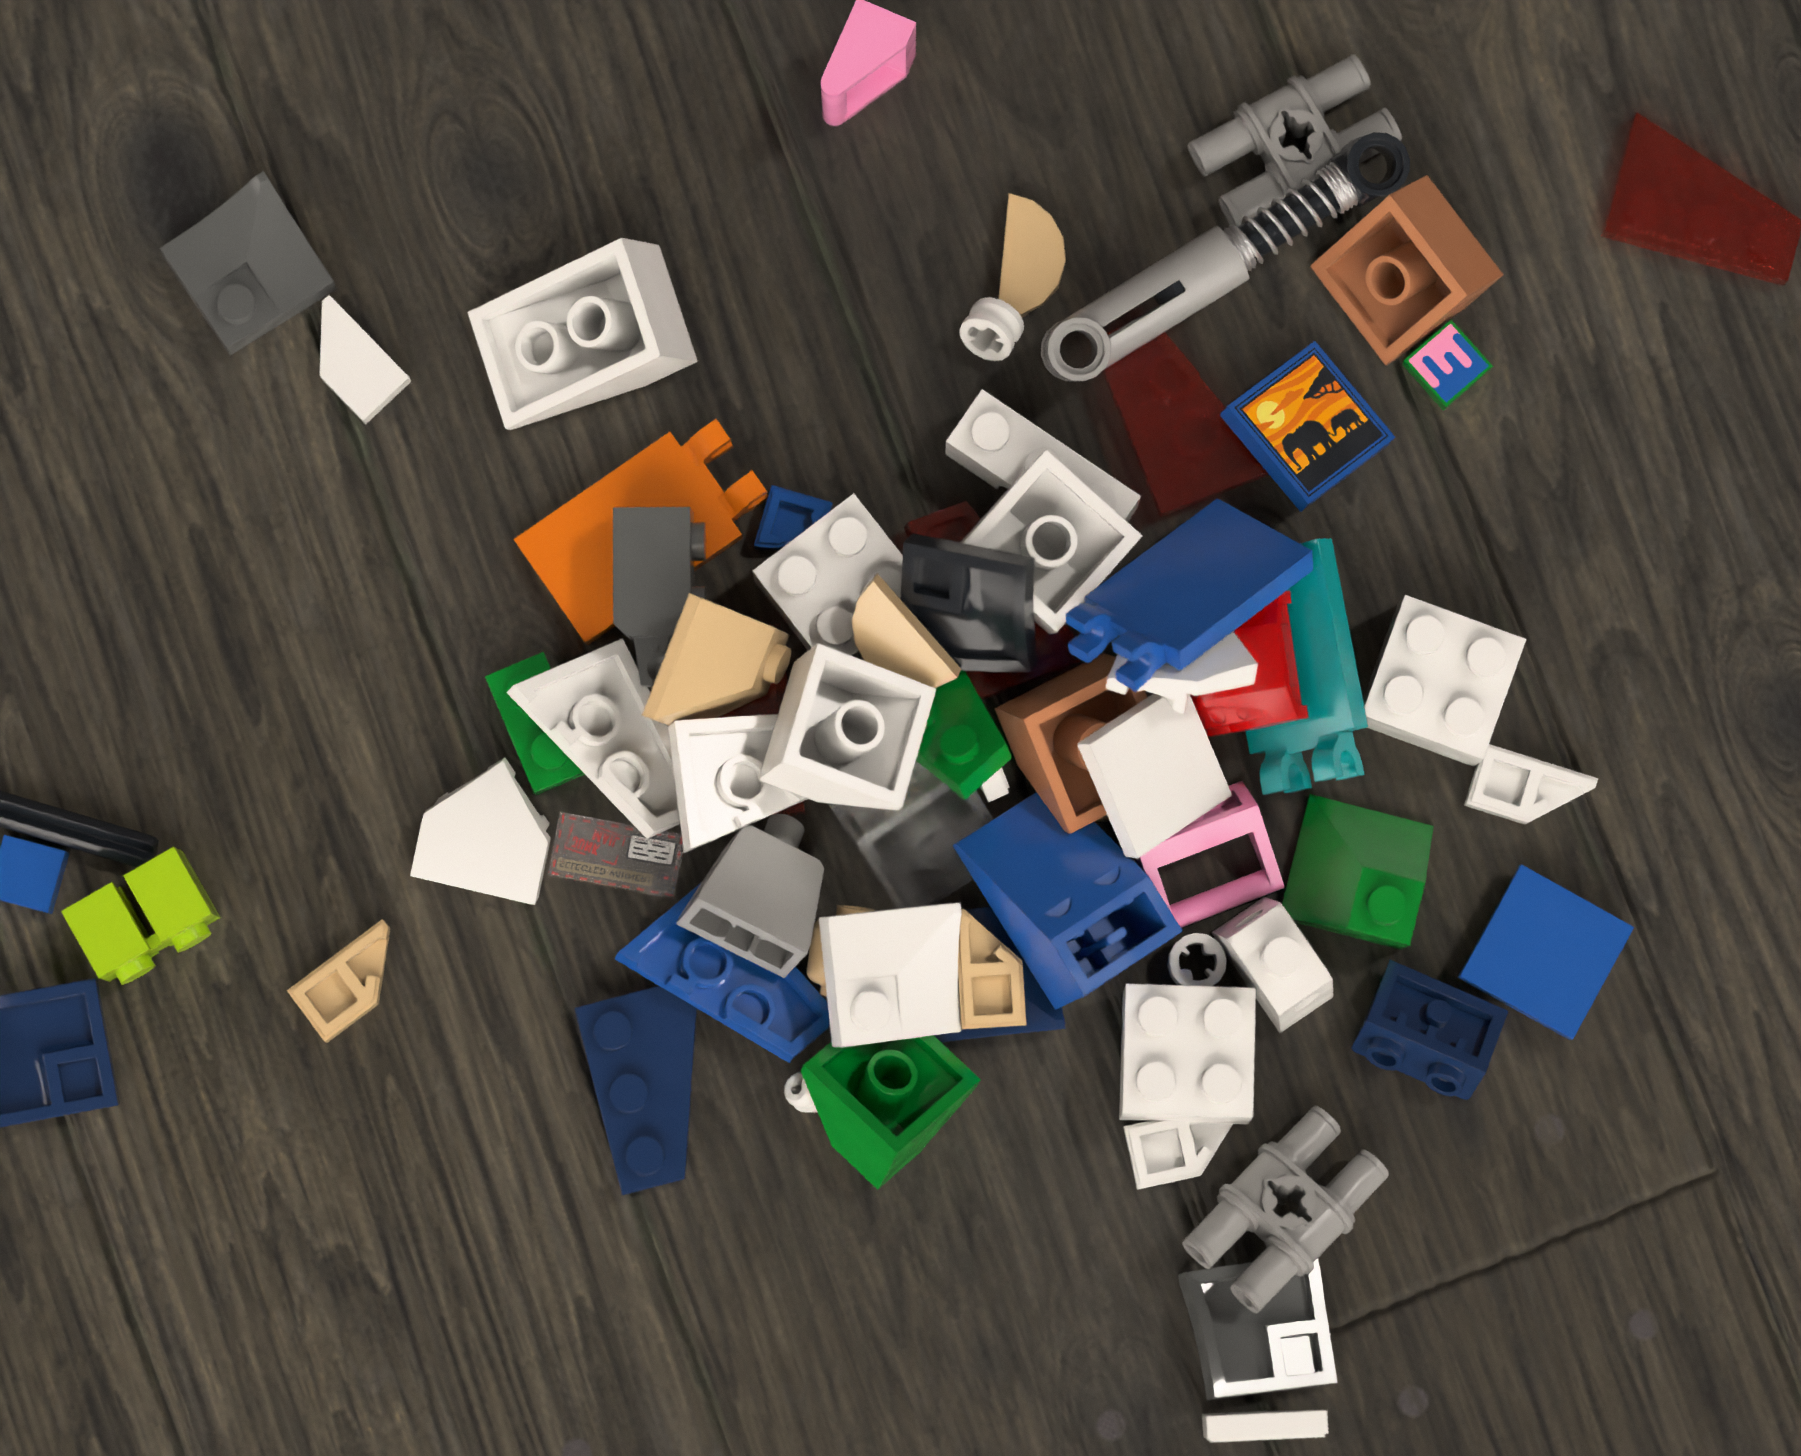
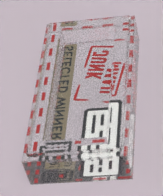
M560 812L548 875L675 899L684 852L682 834L663 831L647 839L634 825Z

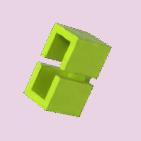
M176 847L168 849L123 875L155 931L151 936L123 887L119 886L116 888L113 882L61 911L99 979L110 982L118 978L121 985L127 984L152 970L155 964L151 958L159 954V951L174 945L179 953L197 945L212 934L208 925L221 917L186 855Z

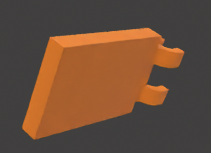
M717 419L700 429L682 446L679 445L672 433L668 432L513 539L587 646L615 627L613 624V507H691L694 511V522H705L706 560L694 561L695 572L740 541L743 535L734 521L768 499L767 490L753 470L732 484L724 492L706 467V464L734 447L730 437Z

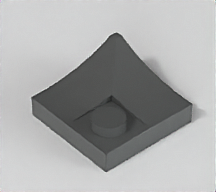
M264 171L257 174L237 193L197 224L160 247L162 256L229 355L234 354L337 290L334 280L299 229Z
M1318 1258L1313 1263L1314 1270L1310 1274H1304L1301 1277L1294 1275L1258 1313H1254L1246 1308L1230 1289L1231 1285L1252 1262L1185 1272L1178 1275L1179 1285L1194 1331L1207 1400L1328 1386L1337 1383Z

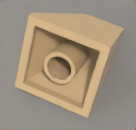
M689 593L642 716L666 725H671L674 721L717 718L767 695L771 683L778 684L787 670L791 649L786 647L790 635L775 627Z

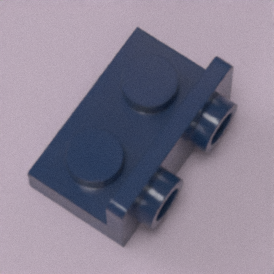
M1389 960L1382 973L1364 1023L1357 1033L1351 1049L1355 1053L1365 1056L1373 1065L1381 1069L1397 1070L1426 1083L1436 1093L1445 1096H1457L1468 1100L1487 1072L1508 1010Z

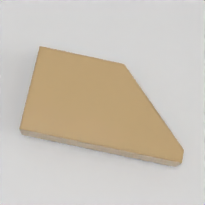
M961 909L958 946V992L961 1029L1026 1025L1022 960L965 909Z
M383 919L287 990L324 1042L328 1043L379 1005L390 927Z

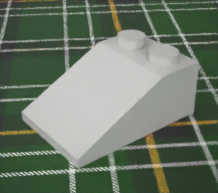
M620 238L468 312L505 429L512 430L647 386L698 362L660 246L656 244Z

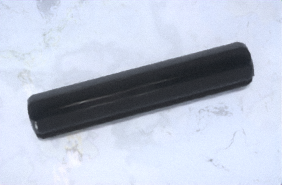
M0 791V827L134 867H139L156 857L159 840L152 835Z

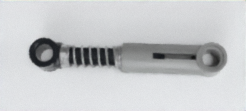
M1373 132L1351 140L1342 148L1340 153L1331 158L1330 165H1326V168L1322 167L1321 171L1317 170L1315 180L1303 179L1301 188L1297 191L1288 188L1286 197L1282 200L1273 197L1271 207L1268 209L1258 207L1257 215L1253 218L1243 216L1242 225L1238 227L1229 225L1223 231L1217 225L1069 317L1055 323L1046 331L1041 342V357L1045 367L1053 376L1063 381L1078 382L1096 377L1104 369L1247 282L1250 278L1248 271L1256 268V260L1263 264L1264 260L1262 257L1271 251L1278 255L1277 247L1285 242L1292 246L1293 237L1300 233L1303 236H1307L1308 232L1306 229L1315 224L1318 227H1322L1323 223L1321 220L1329 215L1337 218L1336 211L1344 214L1345 210L1348 211L1349 208H1353V205L1362 207L1375 198L1395 192L1405 183L1410 171V158L1406 147L1398 138L1388 133ZM1367 148L1379 151L1387 163V172L1378 184L1367 181L1359 170V159ZM1152 296L1158 304L1109 335L1102 328ZM1072 331L1084 334L1091 345V356L1088 362L1080 368H1073L1067 365L1062 360L1060 354L1062 339Z

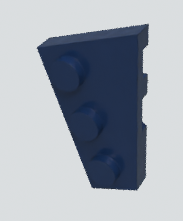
M660 986L574 1008L622 1195L686 1179L697 1008Z

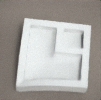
M961 903L819 917L832 1047H847L961 1032L958 993V946Z

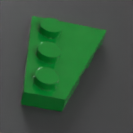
M961 670L958 678L936 687L916 761L966 800L1003 767L1012 756L965 670Z

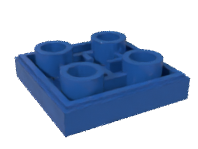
M1521 864L1514 873L1457 978L1568 1040H1573L1634 927Z

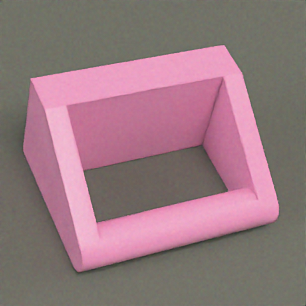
M856 0L820 82L822 113L826 123L832 126L843 124L906 78L916 56V22L865 0Z
M1243 781L1228 786L1232 794L1231 797L1140 858H1135L1137 865L1149 876L1181 928L1285 888L1258 804ZM1242 835H1249L1262 870L1171 905L1169 904L1157 868Z

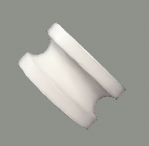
M981 298L974 303L969 316L963 321L960 327V337L965 346L975 355L986 360L999 361L1010 355L1015 342L1019 340L1023 333L1024 324L1020 314L1010 304L996 298Z
M1193 933L1182 937L1174 944L1168 955L1167 967L1170 977L1177 985L1212 987L1222 978L1226 970L1227 959L1224 948L1216 939L1207 934ZM1194 944L1201 945L1203 955L1213 956L1215 961L1214 971L1206 969L1204 973L1208 978L1200 981L1193 980L1191 970L1180 969L1179 966L1180 954L1185 957L1188 956L1190 952L1186 947Z

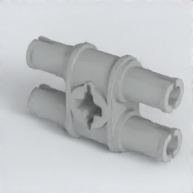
M1355 54L1307 80L1302 75L1299 77L1294 75L1287 79L1288 85L1250 105L1246 102L1238 106V110L1234 111V119L1188 143L1190 155L1204 177L1251 151L1256 155L1260 154L1266 164V172L1219 197L1220 207L1230 225L1236 227L1242 225L1243 216L1255 217L1258 207L1268 209L1271 207L1273 197L1281 200L1284 199L1288 188L1297 191L1301 188L1303 179L1315 180L1317 170L1321 171L1322 167L1326 168V165H1330L1331 158L1340 153L1342 148L1353 139L1373 132L1388 133L1401 141V132L1387 108L1379 110L1339 133L1333 129L1330 130L1324 120V112L1369 89L1371 86L1369 76ZM1290 131L1295 139L1306 136L1307 141L1303 153H1300L1294 145L1286 148L1282 147L1286 132ZM1367 148L1362 153L1359 163L1380 152Z
M1313 1106L1278 1143L1271 1141L1268 1144H1263L1258 1149L1259 1156L1230 1185L1224 1184L1219 1189L1217 1196L1219 1204L1183 1240V1246L1189 1255L1207 1269H1210L1246 1231L1254 1232L1265 1242L1267 1248L1230 1287L1234 1296L1254 1313H1258L1294 1275L1301 1277L1304 1274H1310L1314 1270L1313 1263L1341 1233L1347 1234L1353 1229V1223L1355 1222L1353 1214L1389 1176V1172L1383 1163L1372 1153L1362 1149L1325 1187L1316 1184L1307 1175L1305 1170L1341 1132L1338 1123L1318 1106ZM1291 1200L1298 1206L1295 1214L1288 1213L1283 1218L1274 1212L1277 1203L1284 1205Z

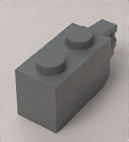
M613 507V624L630 640H634L640 683L643 687H653L689 593L706 600V587L695 586L694 561L706 560L705 522H694V511L691 507Z

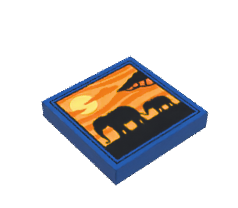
M1316 341L1312 342L1230 403L1220 414L1222 419L1300 512L1378 454L1396 438Z

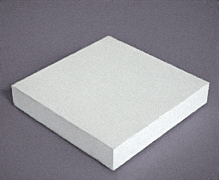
M1152 694L1077 743L1125 857L1140 858L1232 796L1190 694L1184 714L1174 711L1164 696Z

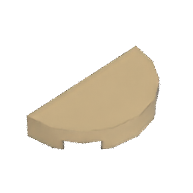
M1009 193L999 299L1010 304L1023 318L1029 312L1041 307L1058 289L1066 262L1064 240L1053 217L1033 200Z
M877 573L862 590L852 618L855 645L864 661L933 688L958 678L961 668Z

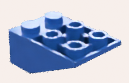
M1037 792L952 845L1055 1010L1086 996L1183 931L1149 876L1130 857H1125L1123 850L1095 822L1071 834L1066 833Z

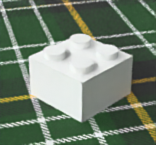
M853 493L756 567L752 573L756 585L807 650H810L819 643L861 659L863 657L855 645L852 618L857 600L862 590L877 573L900 598L903 555Z
M1405 595L1396 607L1363 698L1368 723L1367 728L1467 765L1476 766L1485 756L1526 639Z
M1126 984L1122 998L1119 1120H1168L1248 1124L1253 1118L1256 988Z

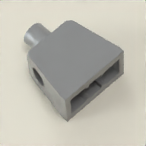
M773 814L769 817L764 831L752 825L741 828L721 852L680 914L676 924L785 978L803 959L810 948L824 873V866L819 859L798 849L805 832L804 826L797 819L789 815Z

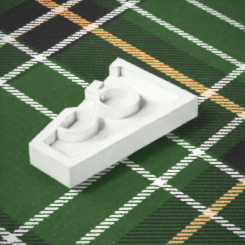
M623 638L517 683L508 690L507 694L647 839L680 824L668 727L666 724L642 716L650 696V691L648 687L641 686L639 670Z
M778 714L674 721L668 726L684 853L808 799L759 780Z

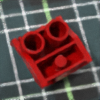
M1285 591L1234 630V633L1258 663L1254 684L1197 696L1190 694L1208 738L1309 718L1307 705H1302L1287 606V604L1292 603L1290 591Z

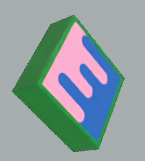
M1452 320L1448 321L1402 362L1403 367L1443 411L1493 367Z

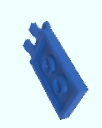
M1217 498L1085 596V603H1081L1065 613L1066 624L1081 632L1068 643L1069 653L1086 663H1090L1104 651L1109 642L1115 639L1113 641V651L1128 659L1125 664L1115 671L1116 681L1133 691H1137L1165 663L1182 671L1312 572V550Z

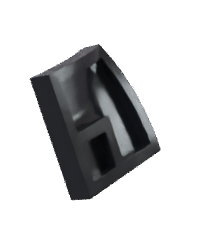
M915 533L904 541L900 599L957 663L961 670L1031 672L1038 663L1033 610L1035 557Z

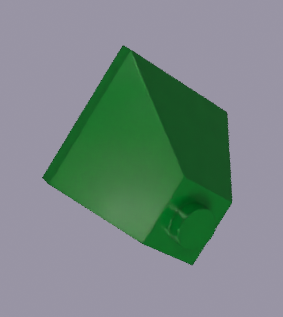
M1309 794L1281 903L1296 923L1399 950L1406 948L1411 943L1426 882L1434 826Z
M934 1035L847 1047H832L831 1041L807 1061L801 1069L802 1076L831 1146L877 1190L923 1150L981 1081L975 1073Z

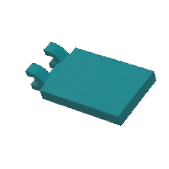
M1317 538L1299 543L1312 550L1313 571L1287 590L1290 591L1292 601L1287 606L1302 705H1307L1309 718L1246 731L1250 754L1266 753L1260 768V784L1263 795L1281 791L1293 793L1312 788L1310 774L1302 756V751L1314 749L1312 770L1315 782L1336 778V781L1346 780L1364 775L1362 760L1355 747L1353 731L1367 728L1368 723L1332 538Z

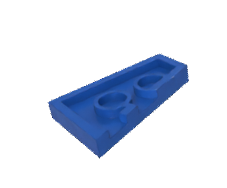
M700 884L615 956L614 959L788 1063L830 1028L828 1002L796 966L783 978L676 924L680 914Z

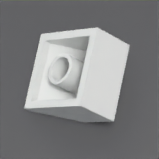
M1046 449L960 543L1035 557L1033 586L1034 621L1048 634L1057 633L1066 623L1065 613L1075 606L1084 603L1085 596L1100 585L1139 541L1142 535Z
M817 643L793 663L759 780L816 802L888 810L901 809L936 688Z

